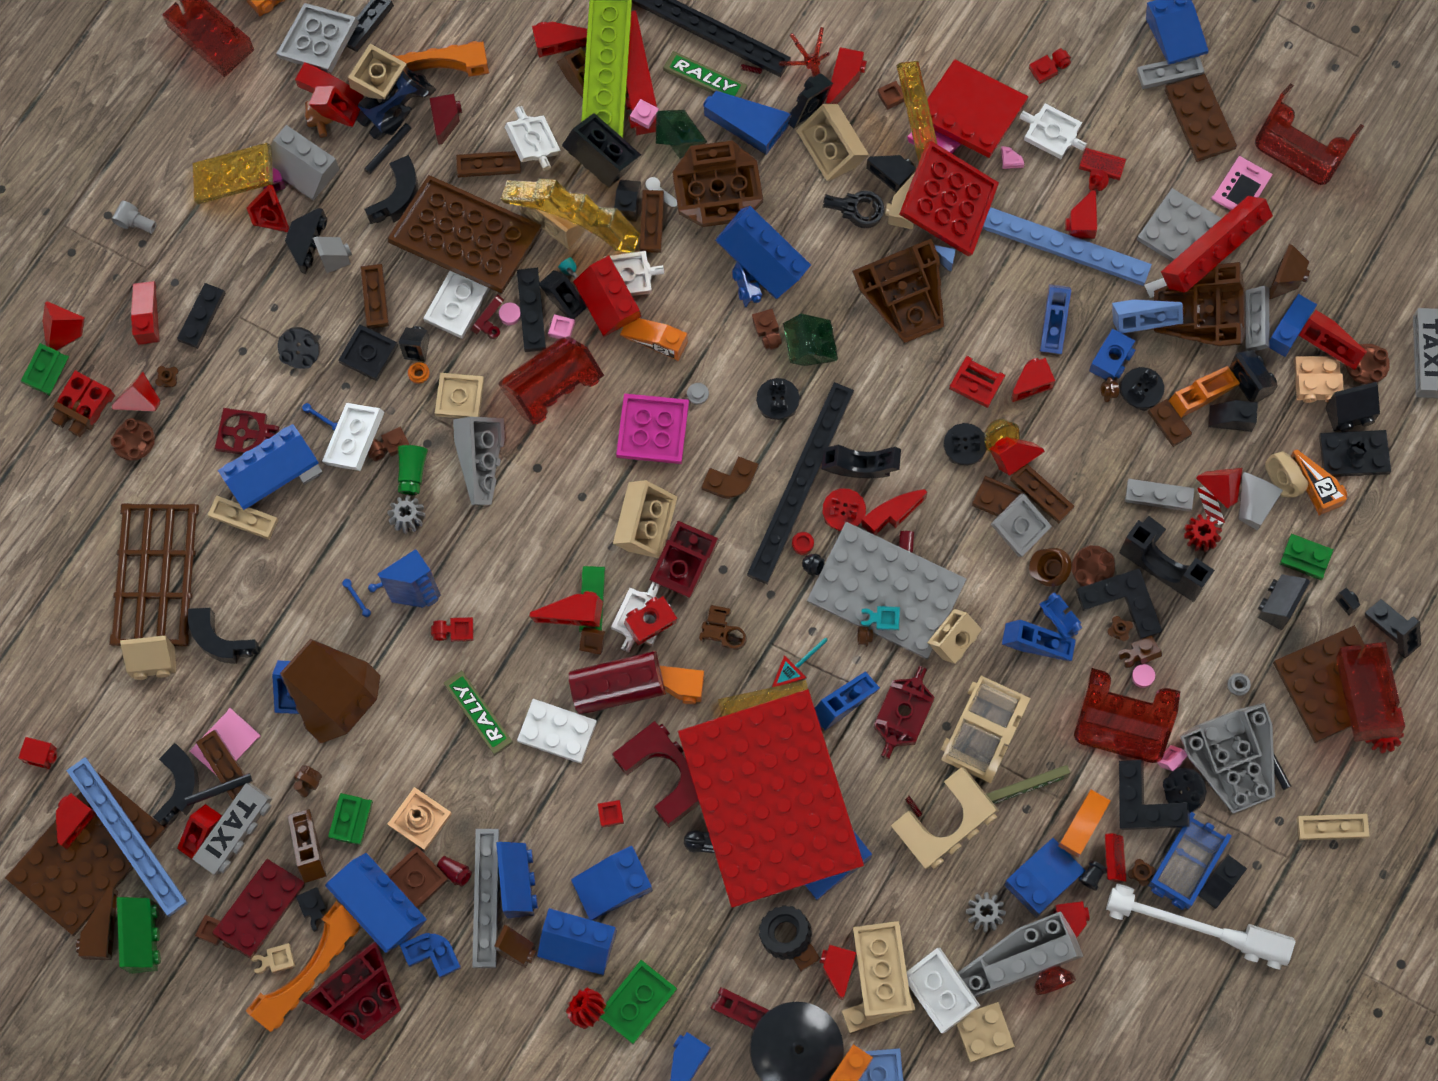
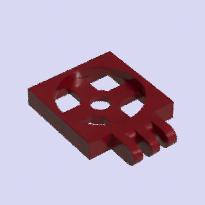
M223 408L215 450L243 455L246 451L255 448L264 440L274 436L275 434L270 432H279L280 427L266 424L268 416L265 413ZM233 416L240 417L239 424L236 427L226 426L227 421ZM249 418L255 419L258 422L259 431L248 428ZM244 429L245 435L241 437L238 436V430ZM224 435L234 437L235 443L233 448L224 442ZM248 439L256 440L251 446L243 449L245 441Z

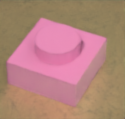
M640 99L630 115V120L649 129L659 113V108Z
M1170 745L1156 762L1161 768L1174 771L1182 765L1187 754L1182 748Z

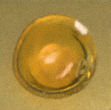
M996 419L991 422L986 428L984 435L987 450L990 452L989 448L1002 438L1020 439L1019 426L1006 419Z

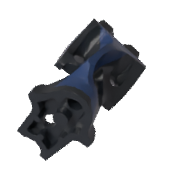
M406 66L386 99H382V102L379 103L377 98L366 97L359 102L358 107L361 111L356 120L364 127H367L372 121L374 126L369 131V134L374 139L381 140L386 134L393 135L411 112L412 108L404 105L408 100L416 96L424 98L431 96L436 91V88L426 80L423 74L411 71ZM398 108H400V109H401L400 115L397 116V117H395V115H396V110H397Z

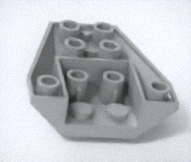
M1265 703L1231 711L1196 725L1180 736L1189 760L1232 813L1239 812L1275 797L1273 727Z

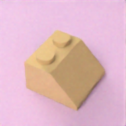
M369 44L348 77L350 88L368 98L386 99L407 66V63Z
M166 636L120 640L126 671L131 678L144 680L147 679V676L153 675L163 678L169 677L171 673H176L175 646Z

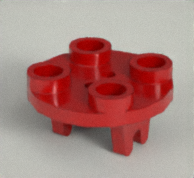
M840 488L832 491L823 503L822 514L824 521L831 528L842 531L846 522L858 527L862 523V518L866 516L864 499L851 489Z

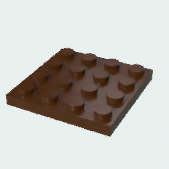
M1355 625L1273 662L1314 743L1397 706Z

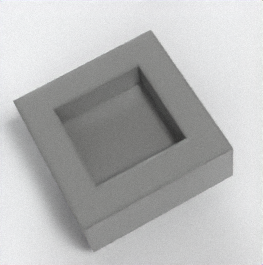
M317 464L299 475V478L305 485L322 475L323 472Z

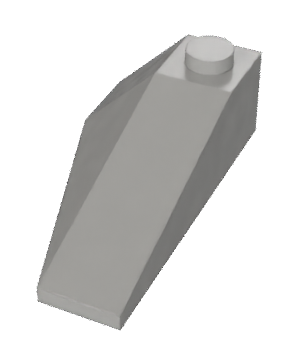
M465 417L454 419V443L471 505H491L496 485V478L494 477L496 467L500 465L501 461L498 458L500 448L504 446L505 441L504 418Z

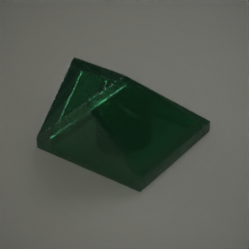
M662 110L656 113V144L670 145L679 159L685 156L690 146L707 143V140L685 110Z

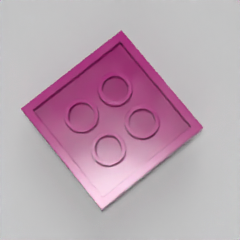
M624 393L616 457L682 464L689 400Z

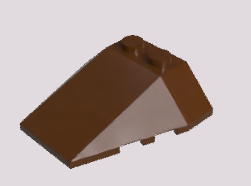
M932 238L852 271L860 292L903 343L944 327L939 272L940 258Z
M1240 262L1218 264L1186 293L1168 289L1167 286L1154 291V301L1182 302L1183 324L1154 328L1155 333L1219 347L1242 345L1246 332L1245 288Z
M310 639L280 673L290 696L293 697L297 712L304 721L305 729L320 743L348 734L377 700L381 676L368 662L313 639Z

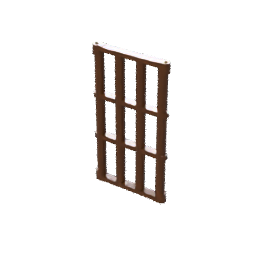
M123 503L120 510L122 520L119 550H117L116 592L113 594V598H115L112 634H110L109 645L121 646L120 640H129L121 639L124 599H137L134 639L143 638L146 599H159L156 637L165 636L168 599H181L178 639L169 640L174 646H189L188 609H190V599H192L193 595L191 593L193 557L196 555L194 543L196 516L199 514V505ZM131 511H144L141 550H128ZM153 511H166L163 550H150ZM175 511H188L185 550H172ZM127 556H141L138 592H125ZM149 556L162 557L160 593L147 592ZM171 557H185L182 593H169Z

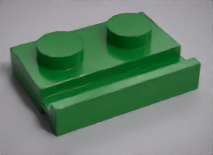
M39 343L21 379V383L50 396L69 356Z
M1291 533L1279 565L1322 581L1334 549Z
M340 793L328 835L329 839L362 846L373 801Z

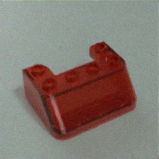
M566 336L557 340L505 376L498 385L520 415L534 425L543 422L547 418L548 410L546 407L554 405L563 394L571 393L579 383L583 386L592 387L605 375L588 347L570 336Z
M1091 668L1076 722L1075 740L1082 745L1149 763L1161 761L1178 714L1181 691L1162 688L1156 692L1153 703L1109 692L1111 685L1110 675L1105 671Z

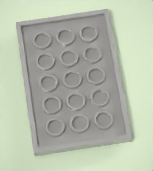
M846 522L807 602L859 627H864L861 625V621H868L870 619L868 614L861 613L862 609L867 608L877 613V606L900 607L899 631L877 630V623L868 626L869 629L873 630V634L928 660L933 649L927 642L950 615L967 579Z

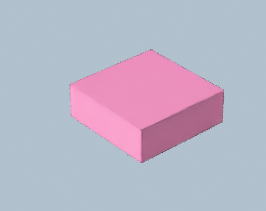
M554 314L548 336L569 342L575 320Z

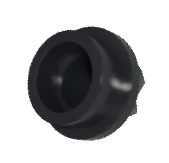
M819 554L806 555L802 560V567L809 575H820L825 565V560Z

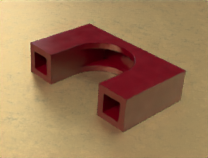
M654 721L613 752L612 757L626 776L647 760L657 757L666 758L678 767L681 778L677 788L654 806L655 812L666 826L670 828L700 805L687 760L682 755L684 750L677 741L673 743L669 739L668 735L670 733L663 724L658 725Z

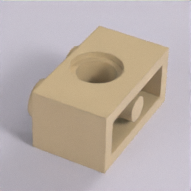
M954 609L927 643L942 660L955 664L963 657L964 652L971 643L977 639L982 629L968 613Z

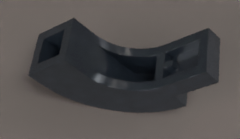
M409 155L389 163L396 180V187L388 198L364 209L370 224L380 223L388 216L391 217L393 223L398 221L418 192V179Z
M838 444L823 448L821 469L833 474L854 478L889 477L890 472L900 470L901 449L891 447L879 451L864 452L852 450Z
M210 607L188 609V624L191 634L201 649L210 657L220 662L237 664V655L249 658L253 654H259V644L255 639L229 641L217 636L215 632V613Z
M176 743L159 758L173 773L175 778V789L171 798L153 816L163 827L174 822L179 811L187 816L194 804L187 806L184 798L199 792L197 769L190 757Z

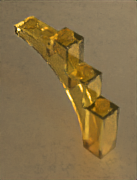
M538 178L537 182L507 180L500 198L506 204L534 208L577 224L601 238L615 251L634 252L640 233L617 208L598 207L587 194L568 193L557 180Z

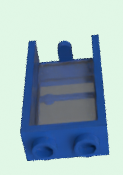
M1193 812L1190 813V827H1181L1148 884L1155 895L1162 898L1166 896L1172 900L1171 903L1182 910L1184 908L1188 910L1193 905L1232 837L1230 834L1224 837L1214 831L1215 827L1210 823L1204 825L1193 818L1195 816Z

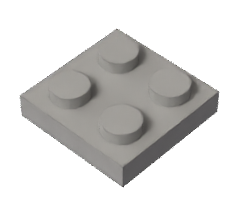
M1020 494L991 523V526L1018 557H1022L1052 527L1025 494Z

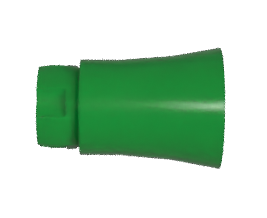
M415 445L398 446V492L400 494L413 496L420 493V485H422L423 470L428 453L427 448Z

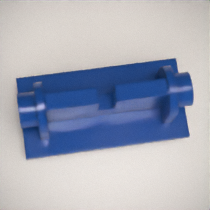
M737 262L732 270L734 281H737L739 287L738 295L740 300H743L744 307H747L750 301H753V303L760 302L762 293L759 283H750V281L755 279Z
M1054 592L1048 597V600L1039 603L1044 614L1052 620L1058 632L1066 639L1077 635L1078 631L1082 629L1081 622L1072 610L1065 615L1064 611L1068 608V605L1060 595Z

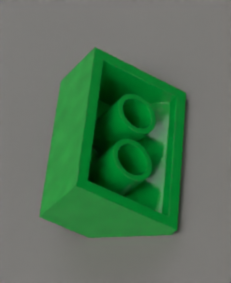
M117 897L119 967L130 974L158 971L157 964L161 963L160 951L157 950L156 942L160 940V931L156 927V918H159L158 905L150 898Z

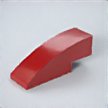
M304 62L295 78L299 88L314 93L317 86H335L357 106L364 98L363 94L350 88V85L306 62Z
M925 489L911 491L882 503L862 518L861 526L873 535H877L888 523L897 528L926 500L928 492Z

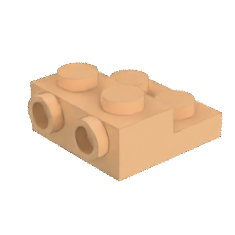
M1333 356L1295 357L1297 400H1303L1305 403L1325 400L1328 403L1334 392L1344 390L1343 374L1340 372L1339 360Z

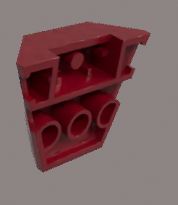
M375 941L354 954L302 999L303 1002L328 1016L363 1040L401 1011L378 944Z

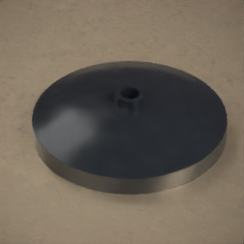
M787 1002L770 1009L756 1024L750 1040L751 1063L761 1081H829L844 1056L843 1038L836 1022L826 1011L806 1002ZM797 1045L802 1046L803 1051H801L800 1054H797L795 1052V1047Z

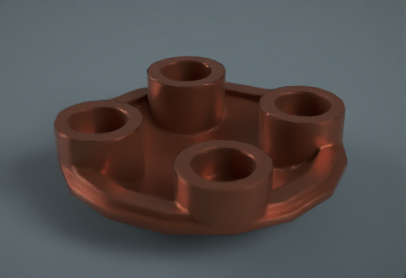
M1359 344L1367 352L1355 370L1346 365L1349 375L1356 382L1362 384L1382 381L1390 369L1387 350L1374 344Z
M133 418L126 419L111 438V445L115 453L120 458L128 461L139 460L151 452L155 444L153 429L146 422Z
M1089 545L1082 548L1075 554L1072 561L1074 579L1081 586H1086L1113 577L1115 573L1114 556L1100 546Z

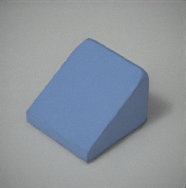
M935 245L940 258V264L947 270L952 271L955 249Z

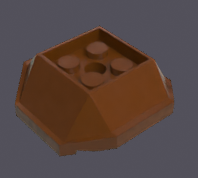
M733 140L690 146L685 156L672 172L679 215L701 227L729 224L742 208L751 206L756 211L763 203L757 160L740 148ZM715 187L723 188L721 191L713 190Z

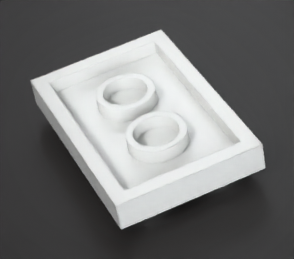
M449 271L423 318L424 322L463 339L490 288Z
M346 403L322 462L329 466L361 471L384 411L380 408Z
M533 699L517 741L582 764L597 720Z
M936 948L907 971L909 987L941 1033L947 1032L980 1006L941 948Z

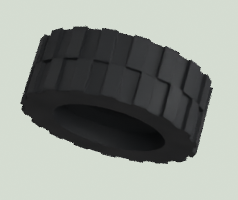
M777 906L772 911H768L767 915L762 918V923L759 925V937L767 952L771 953L773 957H778L781 960H791L794 957H799L808 949L807 947L812 941L811 925L800 909H796L794 906ZM784 922L794 924L797 929L795 938L788 943H781L775 938V929Z

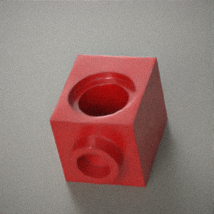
M25 737L18 759L26 764L50 769L51 764H54L57 759V748L52 743Z

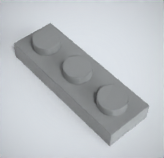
M1198 56L1168 65L1167 61L1140 66L1137 68V74L1142 89L1204 74V69Z
M1266 286L1246 290V350L1248 351L1269 348V288Z
M1128 479L1125 502L1191 512L1194 488Z

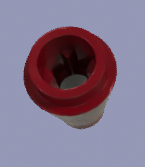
M443 856L437 864V867L455 886L459 885L462 887L471 878L472 871L469 870V867L451 858Z

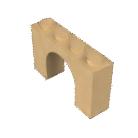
M963 767L944 781L960 801L963 808V821L955 833L947 837L932 835L912 811L906 812L891 825L925 869H930L931 867L933 870L944 862L942 858L948 853L953 855L962 847L960 844L966 838L968 840L974 838L980 832L978 830L979 827L984 823L988 826L997 819L995 814L999 812L998 808Z

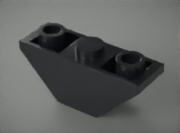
M317 208L293 220L285 238L287 247L303 274H306L307 269L311 268L313 264V253L317 249L313 238L320 237L321 231L325 230L327 225V217L322 208Z

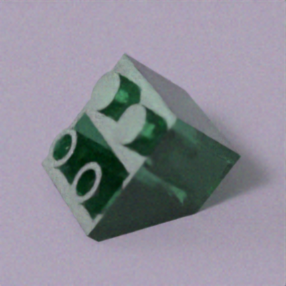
M801 313L783 323L790 363L810 366L838 360L831 320Z

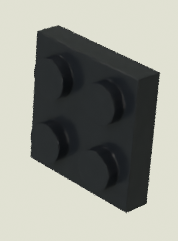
M359 324L338 361L340 364L378 381L398 347V343Z

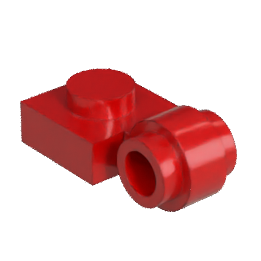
M1062 48L1057 49L1052 54V60L1048 55H1045L1029 64V69L1039 84L1058 75V67L1065 69L1071 64V57L1066 50Z
M473 617L450 618V626L443 620L433 621L431 626L433 640L444 641L451 634V642L474 641Z

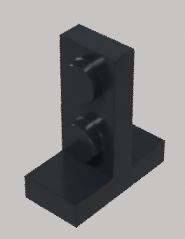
M1382 599L1365 612V617L1398 644V653L1402 657H1408L1421 646L1420 621L1414 616L1406 620Z

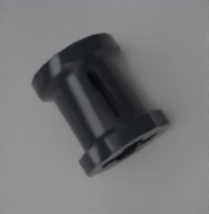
M1090 860L1088 863L1089 868L1084 876L1080 877L1079 881L1089 889L1097 891V884L1103 874L1107 873V868L1096 861Z

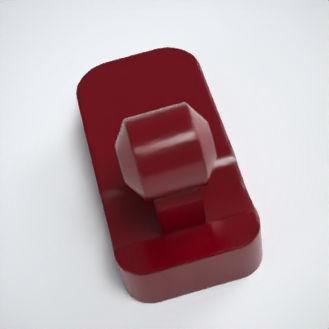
M497 294L470 330L476 335L482 331L490 339H497L500 335V329L497 326H493L489 319L497 311L504 299Z

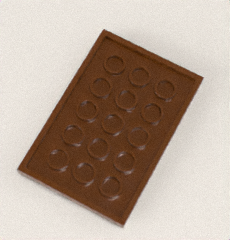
M428 175L388 236V243L503 294L540 234L542 225Z
M98 773L151 849L167 829ZM80 792L77 798L93 810L82 792ZM96 814L68 849H65L58 843L55 820L5 879L71 935L75 936L89 920L108 887L116 889L134 867Z

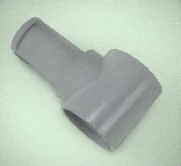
M127 201L120 202L111 218L112 222L124 229L137 227L150 234L154 232L157 225L155 221L140 215L138 208Z

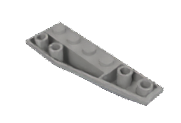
M1058 912L1016 929L957 973L976 998L1084 956L1073 930L1062 912Z

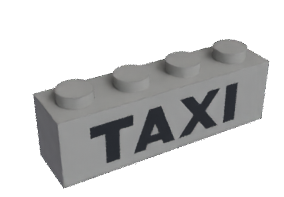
M1418 308L1413 315L1416 397L1438 398V309Z
M246 783L192 859L214 875L221 872L224 873L231 865L230 858L234 853L238 854L245 845L243 842L245 837L252 835L258 827L257 820L261 815L264 817L270 810L272 798L253 784Z

